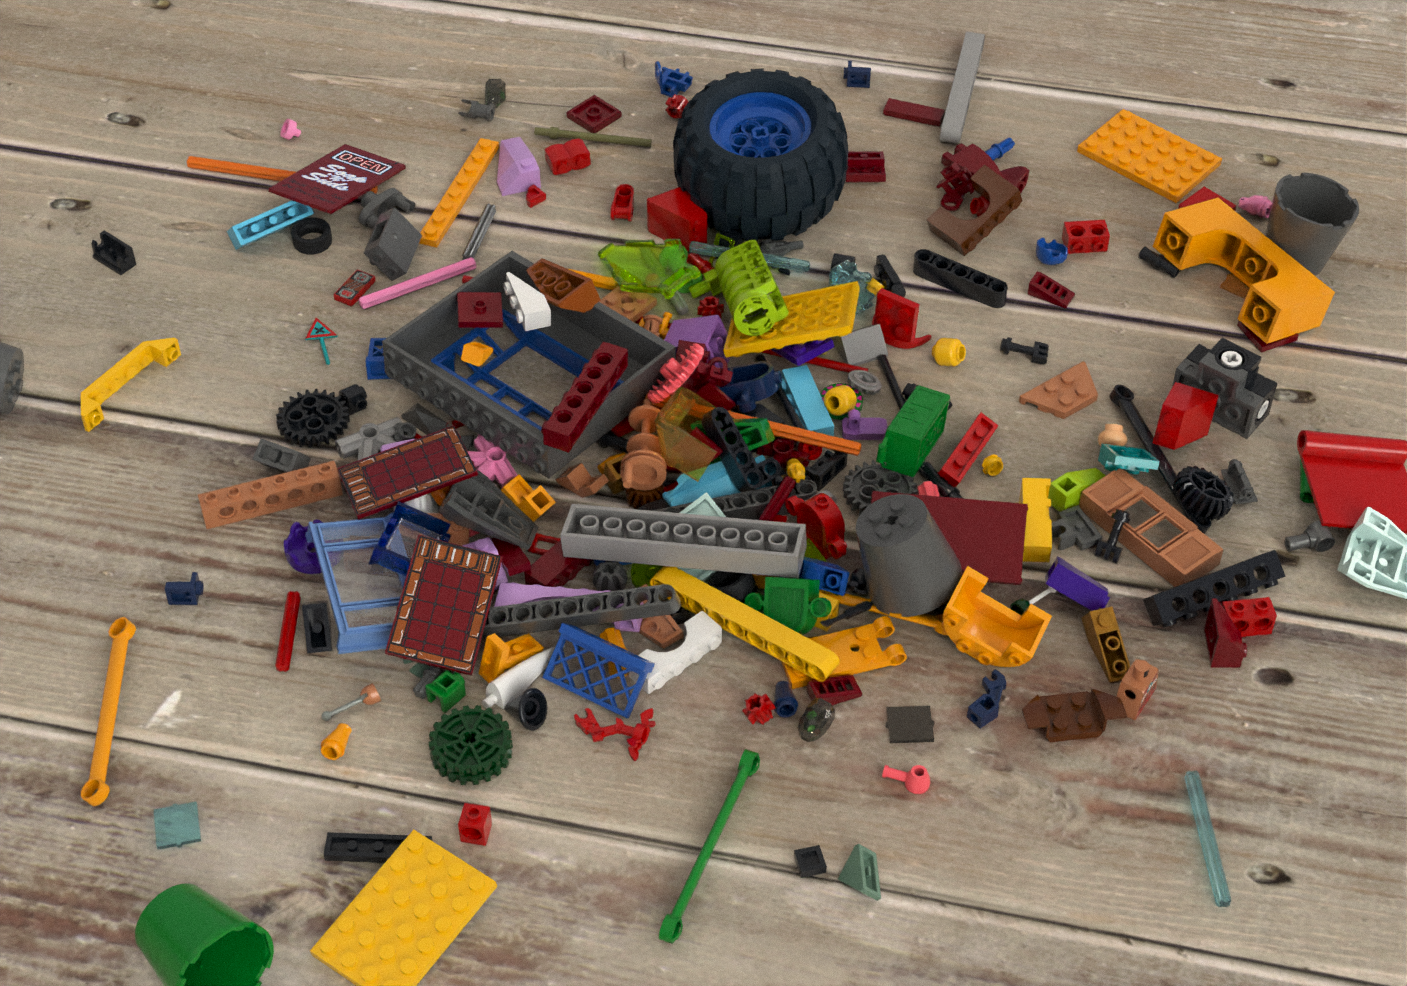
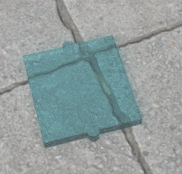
M197 801L180 805L174 803L170 807L154 809L158 850L175 846L181 848L185 844L201 842Z

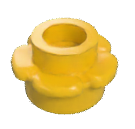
M873 277L868 282L865 281L868 284L866 289L875 296L881 288H885Z
M996 454L987 456L983 460L982 471L990 476L998 475L1003 469L1001 458Z

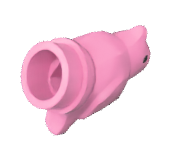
M1254 195L1249 198L1242 197L1239 199L1238 207L1240 209L1246 210L1250 215L1269 218L1272 202L1268 197Z

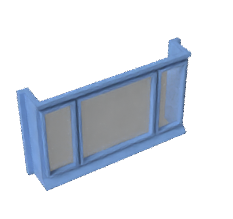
M392 512L386 517L315 524H313V521L309 522L308 531L305 536L307 542L314 543L339 632L336 645L338 654L386 649L410 566L394 513Z

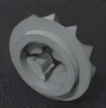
M854 370L848 375L847 382L851 384L852 388L857 389L858 392L861 391L864 394L875 395V393H879L882 387L881 382L870 372Z

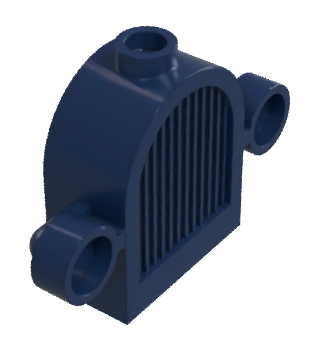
M766 361L728 368V371L733 372L731 382L719 389L735 402L739 412L746 413L756 408V401L766 399L777 392L779 384L782 383V374L780 370H774L772 363Z

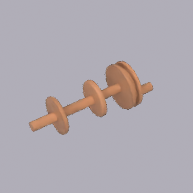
M644 399L643 405L637 406L629 413L628 421L630 426L640 433L628 440L626 447L628 454L621 460L620 476L623 481V487L627 489L652 490L661 486L666 480L667 464L661 456L663 444L657 436L650 434L661 429L664 425L665 417L661 410L652 406V402L649 399Z

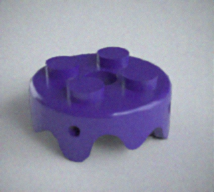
M316 519L313 521V524L323 522ZM300 522L293 523L288 538L284 540L287 562L293 569L304 574L322 573L316 552H310L312 548H315L314 543L307 542L305 534L308 531V526L304 527ZM337 539V540H327V541H324V542H325V543H335V542H344V541H343V539ZM344 550L327 552L332 568L341 561Z

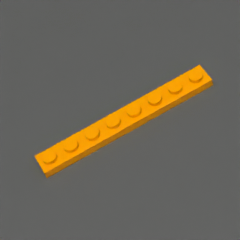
M480 138L420 232L422 237L419 244L438 247L497 153L499 142Z

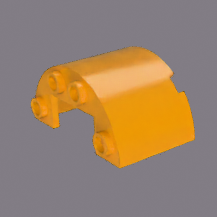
M967 566L943 612V625L946 633L959 651L968 654L983 665L1016 667L1027 663L1032 659L1052 616L1033 604H1030L1022 615L1009 609L981 592L989 578Z

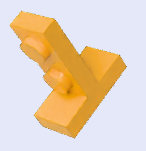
M495 633L491 634L486 639L478 674L490 683L503 674L506 669L514 667L531 656L542 652L544 647L529 633L508 642L501 640Z

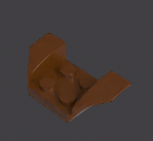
M1092 688L1091 693L1084 691L1048 696L1036 695L1022 709L1027 728L1043 727L1049 743L1099 737L1105 731L1107 720L1127 718L1121 698Z

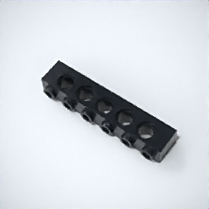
M1272 550L1144 598L1143 601L1153 626L1162 624L1163 628L1176 624V618L1183 616V619L1186 620L1198 615L1197 610L1202 608L1204 612L1209 611L1212 598H1217L1219 602L1238 600L1237 595L1244 593L1246 597L1259 592L1257 587L1264 585L1265 589L1278 585L1277 580L1286 576L1276 550ZM1254 570L1257 572V579L1254 576ZM1234 578H1235V579L1237 580V582H1238V586H1237V587L1235 586V584H1234V582H1233V579H1234ZM1213 586L1217 588V595L1213 591ZM1193 593L1197 596V603L1193 600ZM1172 601L1176 603L1177 610H1174Z

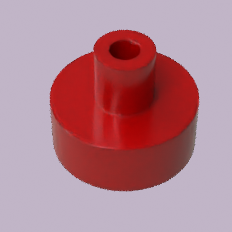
M800 442L798 451L810 453L808 460H815L821 455L822 447Z

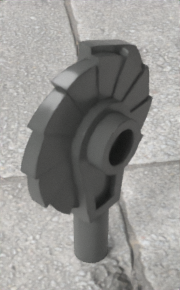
M767 239L758 243L765 259L784 256L790 250L803 249L804 247L802 240L776 242L775 240Z

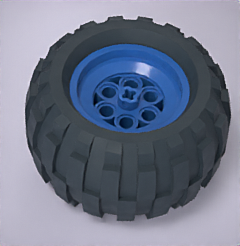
M764 68L751 69V72L739 73L736 71L726 74V78L720 81H711L705 85V89L696 93L692 100L684 107L681 119H678L673 140L674 174L677 186L683 192L687 191L691 195V201L707 213V226L710 229L716 228L720 232L721 230L729 232L730 229L740 231L745 241L756 240L758 242V239L779 241L784 240L786 235L793 234L797 236L807 231V228L811 227L812 224H817L832 210L834 201H838L846 181L848 142L841 113H837L835 103L821 88L813 86L810 80L802 76L797 78L790 76L787 71L776 69L775 72L764 71Z

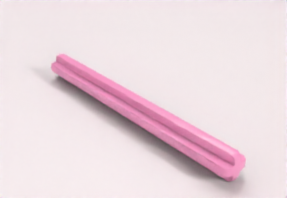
M472 257L362 296L359 298V304L362 309L370 308L476 269V262Z

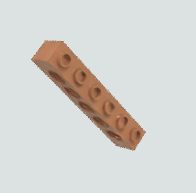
M330 461L198 494L206 529H211L341 496L343 492L335 461Z

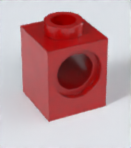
M464 803L458 823L460 841L486 846L492 827L490 807Z

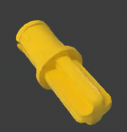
M790 459L787 462L788 466H786L787 474L796 483H800L801 479H805V468L798 459Z

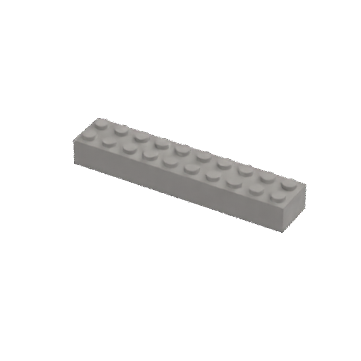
M580 504L571 505L560 535L563 557L799 578L807 547L806 524Z

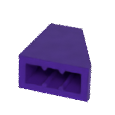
M1058 556L1045 576V584L1091 611L1105 608L1110 599L1107 596L1109 592L1106 587Z

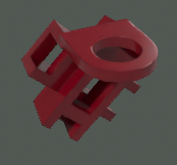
M953 162L940 172L944 179L939 181L936 186L937 189L942 187L945 190L940 206L948 211L958 210L965 194L968 192L972 194L974 192L970 180L973 175L966 166L960 168L956 162ZM945 203H954L955 206H948Z
M714 357L707 364L699 362L690 378H693V388L700 389L703 386L702 384H706L709 380L714 385L723 387L731 382L733 372L728 371V364L725 359ZM716 362H721L723 364V368L715 367V365L713 364Z

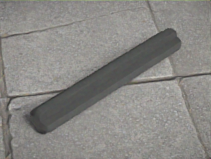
M486 204L463 251L462 260L470 257L474 259L496 213V206L494 204Z

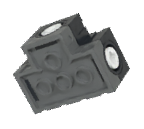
M1222 337L1212 349H1207L1205 346L1198 344L1176 368L1173 385L1175 382L1219 395L1212 422H1216L1222 427L1248 439L1269 415L1277 382L1265 378V376L1258 373L1261 356Z

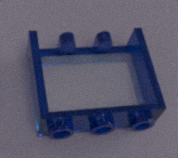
M398 501L393 516L390 517L385 532L381 534L368 565L378 564L407 576L418 535L449 542L451 534H448V530L451 524Z

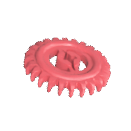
M697 343L693 344V346H690L691 351L685 349L687 357L680 354L682 358L680 363L674 358H670L667 361L668 363L661 367L659 371L665 380L662 382L657 379V383L660 386L652 385L655 391L649 390L647 397L652 403L657 404L668 398L689 378L704 355L702 346Z

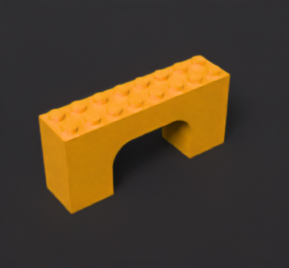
M1219 198L1165 212L1152 246L1179 270L1203 263L1216 264L1226 268L1246 284L1250 289L1237 319L1266 344L1319 327L1335 293Z

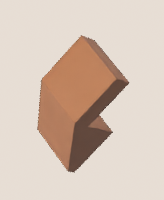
M582 463L570 466L555 479L558 484L582 498L594 495L609 481L605 474L591 477Z

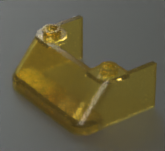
M679 387L655 418L661 456L665 459L666 464L677 468L698 482L717 451L688 434L692 430L690 424L702 420L704 414L717 407L692 391Z

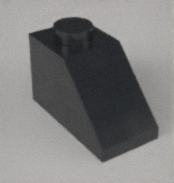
M329 601L304 602L302 604L307 654L332 651Z

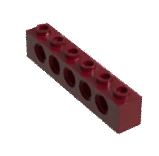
M603 341L600 347L594 350L591 360L584 364L579 377H575L570 390L564 393L562 401L558 406L554 407L549 420L543 423L541 434H543L544 445L570 452L627 368L628 349Z

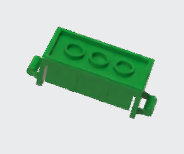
M920 385L916 386L886 429L885 437L882 443L878 445L876 462L881 463L883 468L914 477L944 432L950 395Z

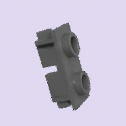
M1232 459L1229 462L1228 469H1222L1221 473L1227 486L1231 488L1230 491L1234 494L1235 505L1258 502L1241 461Z

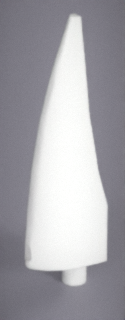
M556 646L531 656L490 682L486 688L487 698L482 701V705L487 709L496 704L501 709H504L509 702L522 695L547 668Z

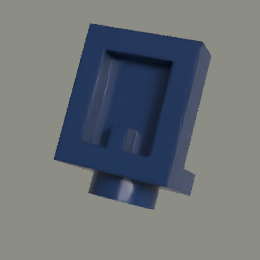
M848 61V67H844L843 79H847V87L870 88L871 68L852 67V61Z
M192 572L190 582H166L165 593L169 605H198L199 595H203L204 584L203 581L199 580L198 572Z

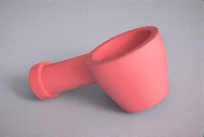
M888 765L884 767L883 778L888 777L904 782L906 789L911 793L923 794L930 787V776L924 766L916 765L909 772L890 768Z

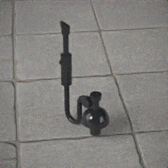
M857 568L851 573L846 591L849 588L858 595H868L864 570L862 568ZM864 601L844 610L843 614L820 623L827 628L844 618L850 619L870 610L873 603L872 601Z

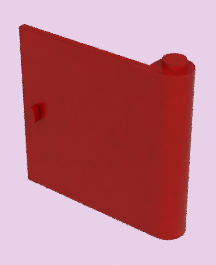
M1310 430L1300 431L1297 438V449L1322 526L1353 529L1364 510L1370 507L1390 519L1403 533H1407V472L1404 466L1407 459L1406 440Z

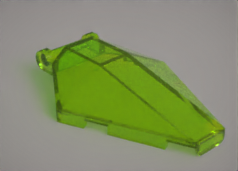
M665 239V244H655L654 240H629L625 242V245L609 243L598 252L601 262L622 292L662 294L666 299H670L682 286L701 275L696 266L688 264L680 239Z

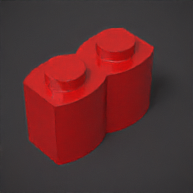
M572 139L564 144H554L545 149V159L553 175L564 174L572 169H583L591 164L590 152L582 139Z

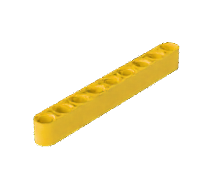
M663 566L650 579V586L671 585L681 600V607L694 614L704 611L725 631L817 681H825L840 663L837 655L826 647L677 567Z

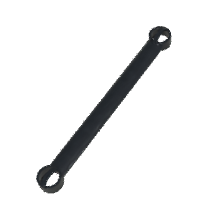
M1116 385L1109 395L1111 401L1122 408L1146 450L1160 461L1158 470L1176 499L1172 485L1177 474L1160 446L1152 443L1154 436L1132 401L1134 399L1133 392L1124 385ZM1177 500L1186 517L1198 526L1197 529L1205 534L1211 526V521L1207 517L1203 519L1200 515H1195L1191 510L1188 511V508L1181 505L1180 500Z

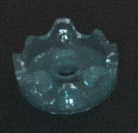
M848 259L831 269L829 274L830 286L858 281L860 291L855 314H859L874 306L873 302H871L874 294L866 290L867 283L872 279L870 273L858 271L857 264L855 262L850 263Z

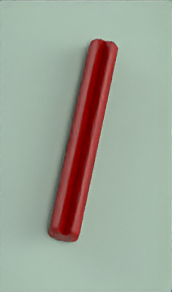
M289 591L287 593L275 663L276 670L279 672H287L290 667L301 600L298 591Z

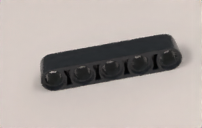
M920 249L915 252L913 273L916 276L992 308H1002L1005 306L1008 290L1006 282L926 249Z

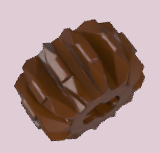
M663 485L647 491L633 488L627 489L626 497L629 507L638 510L639 507L646 503L663 499Z

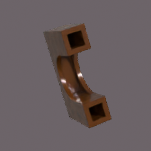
M986 165L970 178L973 189L990 202L984 214L975 219L962 220L940 206L926 219L930 231L963 256L974 250L977 244L987 237L1022 202L1019 189Z

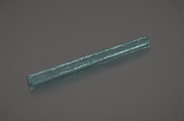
M691 241L689 246V252L713 257H719L722 253L731 249L730 247ZM762 253L768 266L802 272L809 271V261Z
M1196 770L1187 771L1185 782L1215 902L1218 907L1230 906L1231 896L1200 775Z

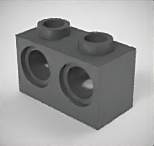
M260 439L252 460L286 473L308 467L311 458L296 450Z

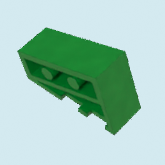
M767 418L733 419L749 450L761 447L775 440ZM702 420L690 424L692 430L697 427L708 437L702 426ZM717 456L708 465L720 462V457Z

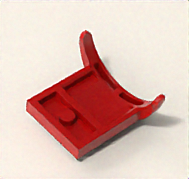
M883 288L877 292L872 325L880 324L886 344L897 348L911 349L925 344L932 337L927 334L923 337L915 338L920 304Z

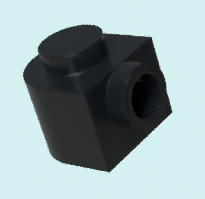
M354 384L339 391L342 401H346L350 415L366 409L367 394L362 386L359 387L357 384Z

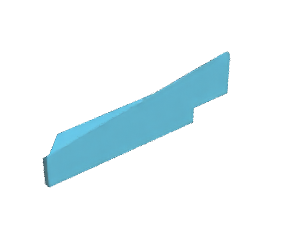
M760 455L754 459L756 463H760L765 460V457ZM720 461L681 474L676 479L678 485L673 490L664 492L662 497L672 507L694 502L706 492L711 498L741 492L736 488L724 464ZM769 481L768 483L762 485L757 489L772 486V481Z

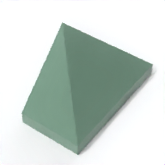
M857 844L854 846L838 880L878 901L881 899L876 853Z

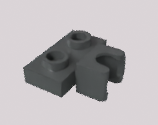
M1078 505L1058 512V520L1052 522V538L1059 537L1060 544L1058 545V550L1072 547L1075 542L1082 551L1098 545L1099 540H1102L1101 534Z

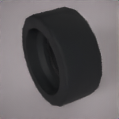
M309 217L298 221L292 227L293 245L300 253L306 255L319 254L327 250L332 244L331 228L324 219ZM309 233L322 234L318 238L314 239L301 238L302 236Z
M716 571L709 578L707 584L741 601L748 594L752 593L756 582L752 574Z

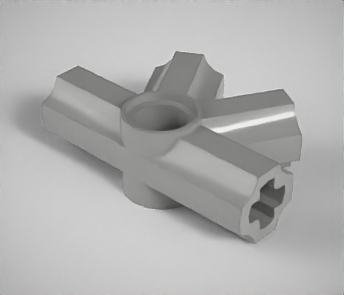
M396 417L377 425L374 423L362 425L359 432L335 440L338 454L343 459L358 454V461L380 453L382 445L396 442L394 440L396 435L395 425L399 422L402 423L401 419Z

